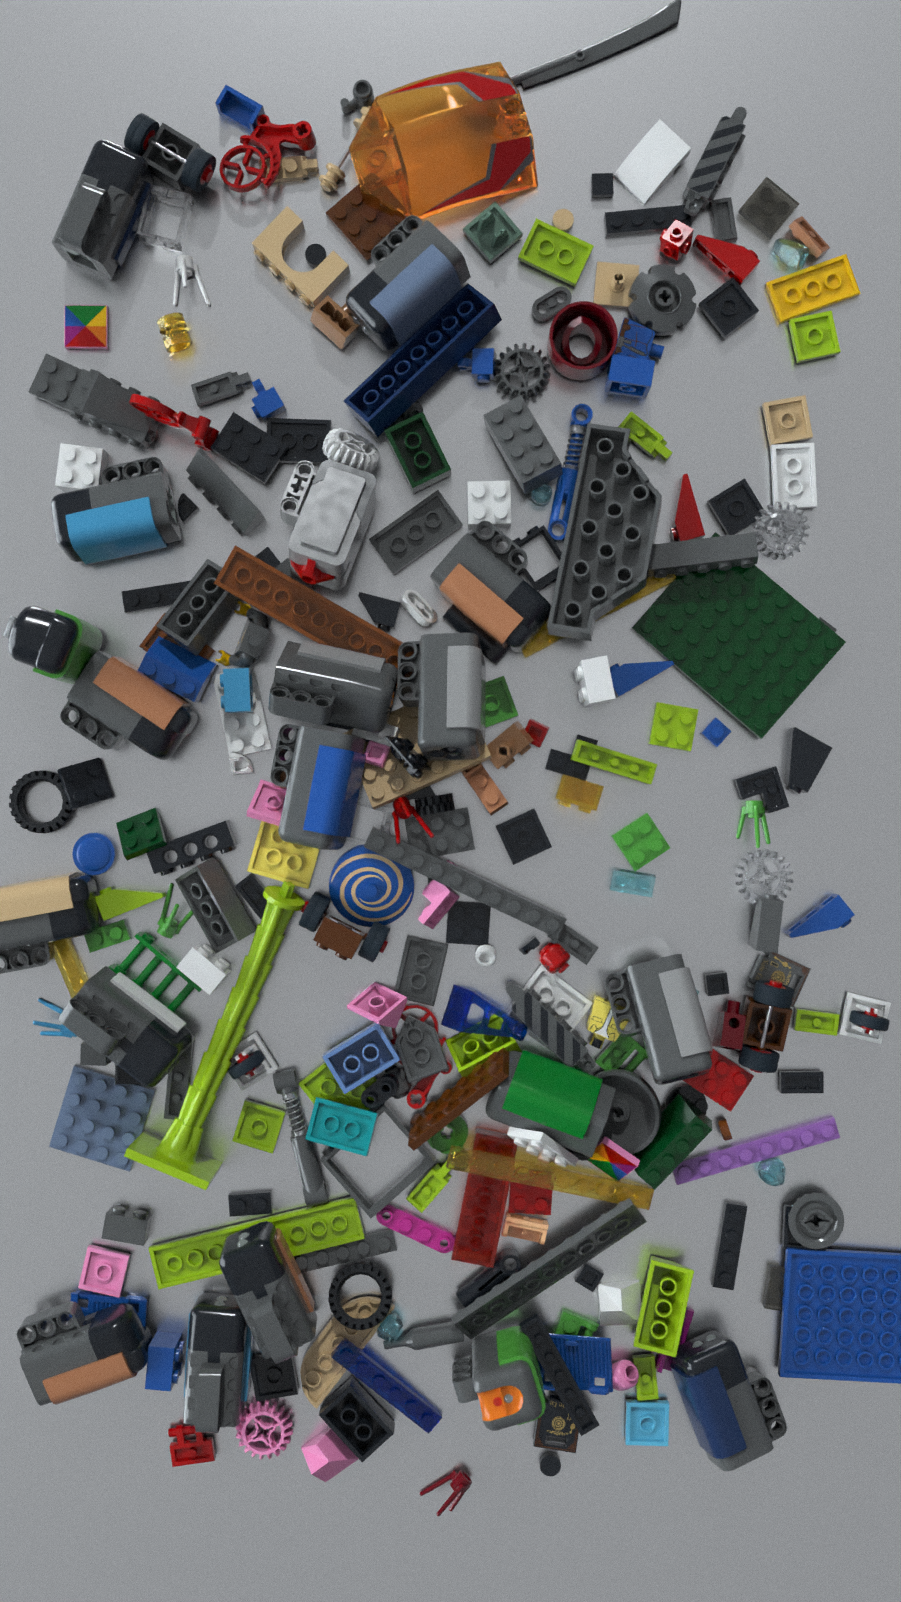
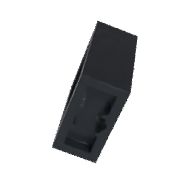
M544 525L540 528L538 526L531 528L527 532L528 536L523 539L518 537L513 540L520 548H523L541 536L560 564L562 552ZM518 555L512 559L515 565L522 564ZM559 566L537 581L533 580L527 569L521 574L526 582L539 592L556 581Z

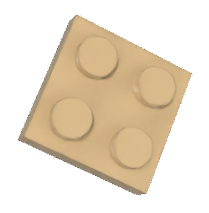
M806 395L764 402L762 404L769 446L813 438Z

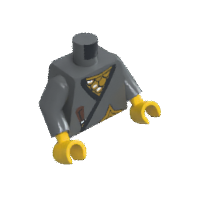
M238 601L240 610H234V612L248 618L234 655L219 650L218 652L222 656L220 659L215 660L224 666L230 664L246 668L259 658L269 633V627L267 625V617L263 613L251 608L249 604Z

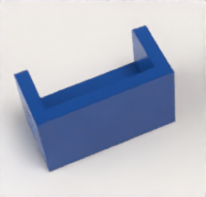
M225 85L215 102L219 115L250 133L254 131L258 124L257 118L265 114L261 104L228 85Z

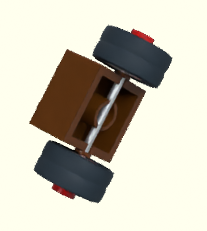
M316 891L310 901L306 900L301 910L303 914L299 925L311 932H315L322 921L313 939L317 942L316 946L326 951L330 948L336 952L335 955L343 960H347V958L352 960L362 940L364 942L358 952L360 957L374 962L378 953L384 952L388 941L385 939L390 932V928L375 921L367 934L327 914L326 911L331 902L330 897Z
M776 980L756 981L753 998L746 996L742 1015L746 1016L743 1036L744 1045H742V1050H740L739 1064L757 1073L776 1072L780 1054L776 1051L783 1052L792 1015L790 1007L792 1005L794 989Z

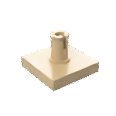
M597 261L593 303L605 308L629 310V305L633 302V299L628 297V293L632 283L639 275V265Z

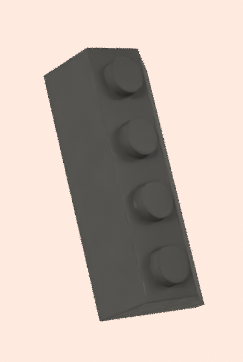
M200 448L186 469L190 475L187 479L196 488L200 485L204 490L202 495L210 503L215 501L219 506L216 510L225 519L228 516L233 521L231 526L239 534L244 532L248 536L265 520V517Z
M209 559L205 561L156 625L181 647L195 656L200 653L240 600V598L214 584L222 567Z
M216 857L197 865L175 879L215 953L256 931L253 922L247 915Z

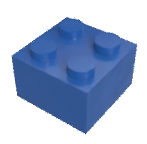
M626 353L612 354L604 392L646 398L652 386L655 361L650 360L647 356L634 358L629 357Z
M157 1331L148 1347L145 1389L171 1391L174 1384L178 1383L179 1376L182 1375L183 1362H180V1357L183 1355L185 1341H182V1333Z

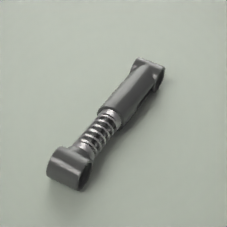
M294 1068L273 1073L276 1092L281 1094L282 1100H285L283 1104H286L285 1110L288 1112L286 1115H289L288 1121L291 1123L289 1126L292 1127L290 1140L303 1185L305 1203L307 1207L329 1202L327 1187L322 1178L314 1143L305 1140L308 1130L305 1128L306 1123L303 1122L305 1118L302 1117L303 1112L300 1111L302 1108L299 1106L300 1101L297 1100L299 1097L297 1089H299L297 1073Z

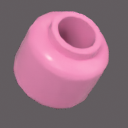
M620 1360L612 1364L613 1389L624 1391L637 1384L639 1373L633 1362L630 1360Z

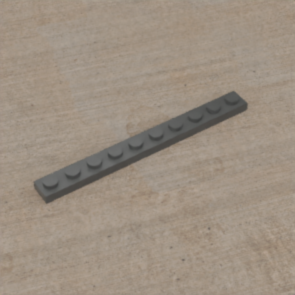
M376 827L372 828L364 844L365 848L553 937L558 938L567 920L564 916L401 839L400 844H397L395 836Z

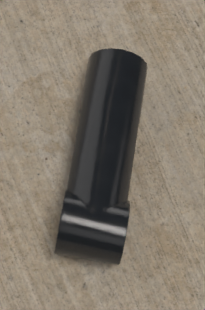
M452 605L442 618L459 633L476 634L479 638L483 655L493 664L497 665L510 651L508 646L503 648L456 606Z
M512 1248L503 1250L495 1261L458 1290L456 1295L463 1306L466 1308L476 1298L484 1296L494 1286L501 1284L509 1276L519 1272L521 1268L519 1253ZM508 1258L515 1260L513 1265H506L504 1262Z

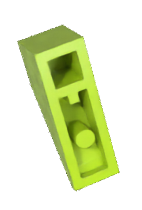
M111 887L100 890V895L96 896L95 899L103 921H106L166 897L167 894L166 892L123 888L112 890Z

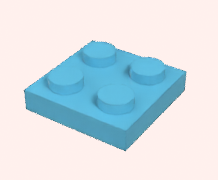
M626 1399L625 1444L668 1446L669 1401Z

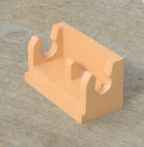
M506 1211L501 1235L534 1241L544 1245L549 1226L548 1220L518 1213H508Z

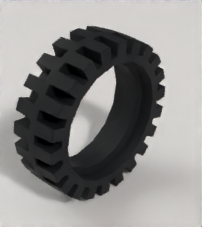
M43 770L33 771L23 775L21 779L16 781L17 784L12 787L11 790L13 792L9 795V799H11V803H9V808L12 809L10 811L11 815L15 817L16 823H19L22 828L30 832L50 833L59 830L70 821L71 815L74 814L75 810H71L59 774ZM39 781H46L55 785L61 792L63 799L62 809L58 816L52 821L45 823L36 822L29 818L22 804L23 795L27 788Z
M350 1265L342 1269L331 1283L328 1298L330 1309L334 1317L347 1328L354 1330L370 1329L378 1325L390 1310L392 1303L390 1283L387 1277L372 1265ZM360 1274L374 1279L380 1287L382 1296L380 1306L376 1312L363 1319L352 1318L345 1313L339 1298L345 1281L352 1276Z

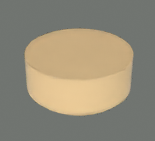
M567 209L557 210L553 215V227L568 232L573 226V214Z

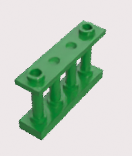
M139 932L134 936L140 942L120 965L112 964L108 967L116 974L121 972L142 988L144 986L143 983L163 961L172 970L153 992H149L150 995L159 1001V997L178 975L188 982L171 1004L166 1006L173 1013H175L194 989L198 992L203 990L176 968L179 963L155 944V939L147 932ZM147 947L156 956L137 978L131 979L127 975V969Z

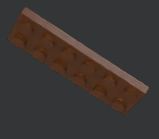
M504 1047L498 1052H493L486 1062L482 1065L478 1064L472 1073L467 1077H462L452 1089L445 1090L438 1100L430 1102L420 1114H415L410 1121L408 1146L415 1151L509 1077V1052Z

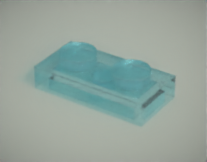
M613 868L609 888L612 891L652 897L656 876Z

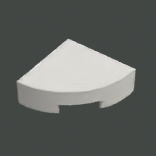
M229 753L232 775L254 773V767L248 758L240 754Z

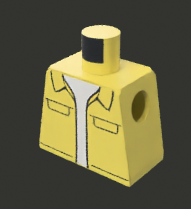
M594 994L586 1029L594 1033L589 1044L601 1049L605 1038L615 1042L620 1034L616 1029L609 1000ZM616 1003L614 1004V1007L617 1010L625 1009V1007H622ZM623 1021L620 1024L621 1030L625 1028L629 1021Z

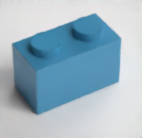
M250 668L223 669V674H220V686L224 687V696H221V708H225L226 713L254 712L252 670Z

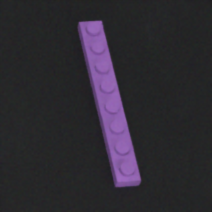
M829 1116L685 1158L673 1171L675 1182L677 1185L838 1139L840 1135L835 1118Z

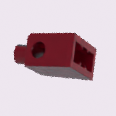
M728 1000L726 1012H719L712 1046L729 1050H742L746 1016L739 1014L741 1002ZM729 1020L733 1022L732 1027L729 1025Z

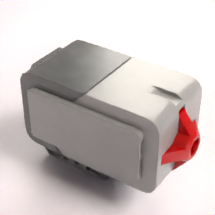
M304 460L297 463L280 502L282 521L295 526L288 543L290 571L293 576L302 579L306 583L318 584L332 590H340L345 586L375 510L376 478L373 474L333 460L323 461L317 473H315L314 465L311 462ZM302 473H308L309 475L303 476V475H301V474H302ZM287 509H293L294 511H293V512H287L286 510H287Z

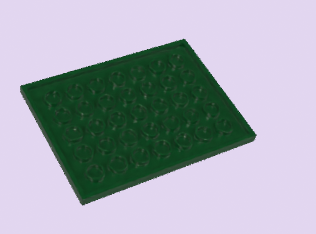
M716 532L712 535V537H719V536H720V535H719L718 533H716ZM755 565L749 568L736 566L725 571L711 569L707 573L694 571L683 576L677 575L632 627V630L668 661H673L677 669L759 739L766 735L846 643V641Z

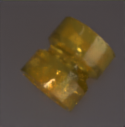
M170 313L157 320L160 334L164 336L162 340L167 352H180L192 346L193 342L189 331L185 330L187 325L182 313Z

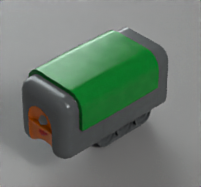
M523 1049L522 1053L509 1051V1077L491 1090L485 1109L486 1114L492 1120L514 1128L543 1132L575 1155L578 1160L586 1161L593 1156L601 1137L616 1088L603 1084V1079L527 1050Z

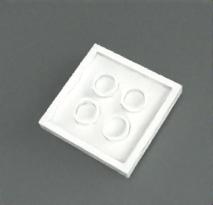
M542 964L522 989L523 991L526 988L530 991L534 989L542 997L540 1001L545 1006L549 1004L557 1012L555 1016L560 1021L564 1019L572 1027L571 1032L593 1004L556 974H550ZM511 1003L503 1016L554 1053L512 1012Z

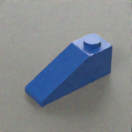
M673 661L627 663L621 666L617 663L611 666L610 673L616 698L674 665Z
M832 894L788 929L785 935L794 938L839 927L844 928L852 921L850 918L855 914L840 895Z

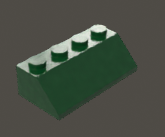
M680 1093L661 1111L660 1128L651 1143L641 1151L632 1154L640 1160L638 1167L634 1169L635 1172L654 1190L712 1131V1120Z

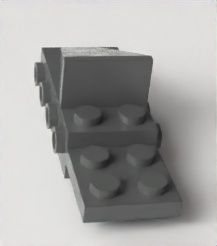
M47 353L28 391L31 395L70 412V417L78 421H82V419L88 421L89 425L97 430L103 428L109 431V435L117 439L125 438L128 440L127 443L137 448L142 446L148 449L155 439L159 424H161V422L145 416V413L129 404L132 394H141L137 389L132 387L126 389L121 386L122 383L113 378L109 379L97 370L90 369L89 372L85 369H79ZM148 396V398L160 402L158 399Z

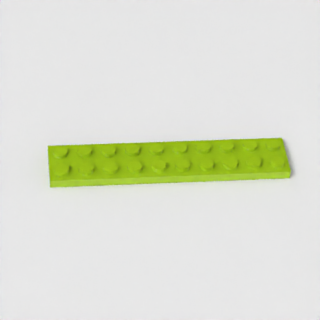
M350 1196L152 1245L148 1249L158 1290L223 1274L220 1269L219 1259L225 1239L233 1233L264 1221L271 1222L275 1228L281 1229L293 1256L365 1239L357 1202Z

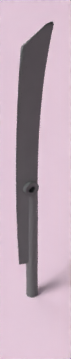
M681 0L673 1L648 18L611 37L512 76L509 79L513 86L522 83L523 88L573 71L639 43L678 24Z

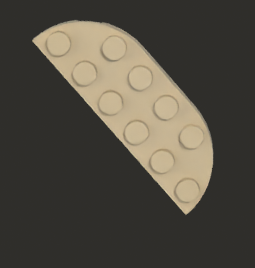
M371 1296L356 1298L344 1304L342 1308L352 1318H367L376 1312L380 1306L381 1298ZM391 1303L388 1314L378 1325L366 1330L347 1328L333 1316L310 1345L304 1355L300 1374L303 1392L316 1409L395 1308L394 1304Z

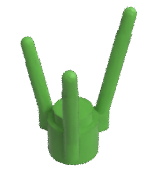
M746 801V806L741 807V817L736 838H740L745 817L748 814V818H754L756 848H760L759 818L762 820L766 843L770 844L763 801Z
M173 883L169 885L162 914L157 923L159 925L157 932L172 939L174 933L179 934L181 928L193 915L192 910H190L177 925L178 922L174 917L179 904H175L170 916L166 917L174 886Z

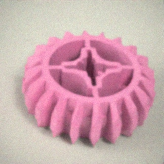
M269 1399L265 1401V1404L262 1401H257L256 1405L251 1402L249 1409L245 1407L240 1424L236 1426L238 1431L236 1438L241 1439L239 1447L246 1445L245 1453L252 1451V1458L256 1454H260V1460L263 1459L264 1455H267L269 1460L272 1458L273 1453L276 1456L280 1455V1450H286L287 1444L291 1442L290 1436L293 1434V1428H291L293 1421L289 1419L290 1413H283L285 1407L283 1405L278 1408L277 1401L273 1405L269 1404ZM254 1419L255 1428L250 1433L248 1423ZM277 1426H280L281 1435L275 1439L274 1431Z

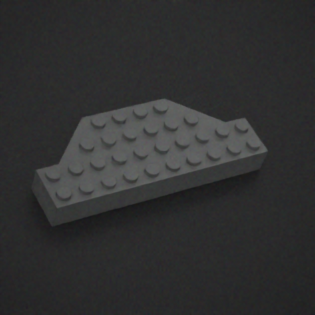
M590 423L587 425L547 624L549 635L592 641L595 621L647 585L662 506V495L654 488L647 475L635 463L628 452L631 441L630 429Z

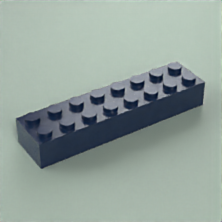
M466 284L344 400L353 416L375 436L379 437L384 430L396 421L502 321L495 304L470 284Z

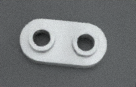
M408 589L403 593L400 598L402 606L421 626L431 627L437 620L435 610L417 591Z

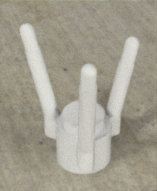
M190 255L177 256L175 259L176 266L174 267L173 304L175 306L178 304L180 276L182 277L183 287L187 288V277H191L193 275L192 272H194L207 306H210L208 294L198 272V265L193 263V258Z

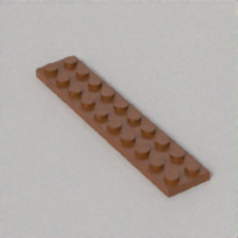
M234 546L214 582L215 585L318 644L385 658L386 663L395 665L398 669V649L403 642L238 546ZM414 652L406 653L405 657H411ZM407 672L404 677H410L412 672Z

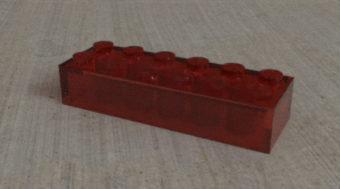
M481 1128L475 1129L451 1251V1260L494 1268L518 1146L514 1144V1140L506 1133Z

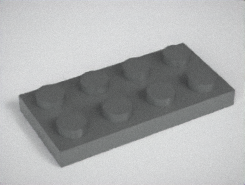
M437 490L369 538V541L391 572L396 574L462 527L463 524L439 490Z

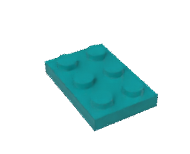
M316 1097L305 1140L368 1156L379 1113Z

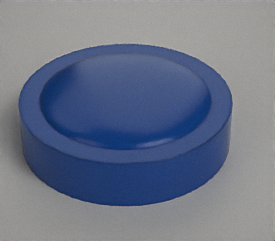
M88 833L77 840L73 847L72 855L74 863L80 871L88 875H99L113 867L117 858V849L112 839L107 835Z

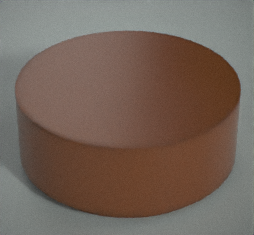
M726 1118L718 1120L723 1139L725 1141L733 1139Z

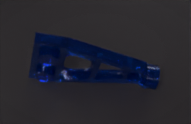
M457 984L453 985L441 1025L458 1032L512 1037L519 1041L524 1040L528 1030L526 1024L520 1023L476 991ZM471 1004H476L484 1010L482 1022L479 1024L467 1021ZM491 1014H495L503 1019L500 1030L488 1027Z

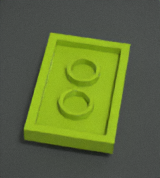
M536 218L521 249L518 260L575 287L594 246Z

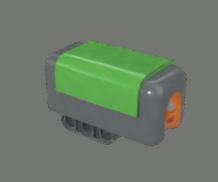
M512 1325L475 1337L471 1346L472 1355L458 1359L452 1364V1382L459 1403H468L479 1399L482 1420L489 1430L498 1431L514 1425H521L534 1421L543 1415L546 1405L541 1369L532 1342L523 1333L519 1325Z

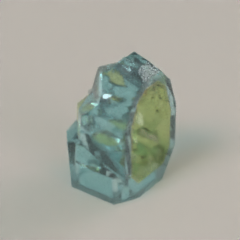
M783 238L777 239L773 246L775 255L788 268L799 271L804 267L809 254L807 246Z

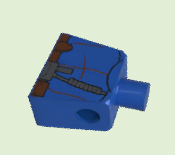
M624 317L613 354L626 353L629 357L638 358V356H651L661 359L664 346L653 343L655 336L653 330Z

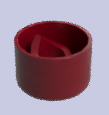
M579 301L562 308L551 323L547 341V352L553 367L563 376L573 380H588L602 373L609 365L617 344L618 331L616 323L605 308L593 302ZM583 333L590 336L593 340L594 348L587 357L577 358L571 352L569 339L574 334Z

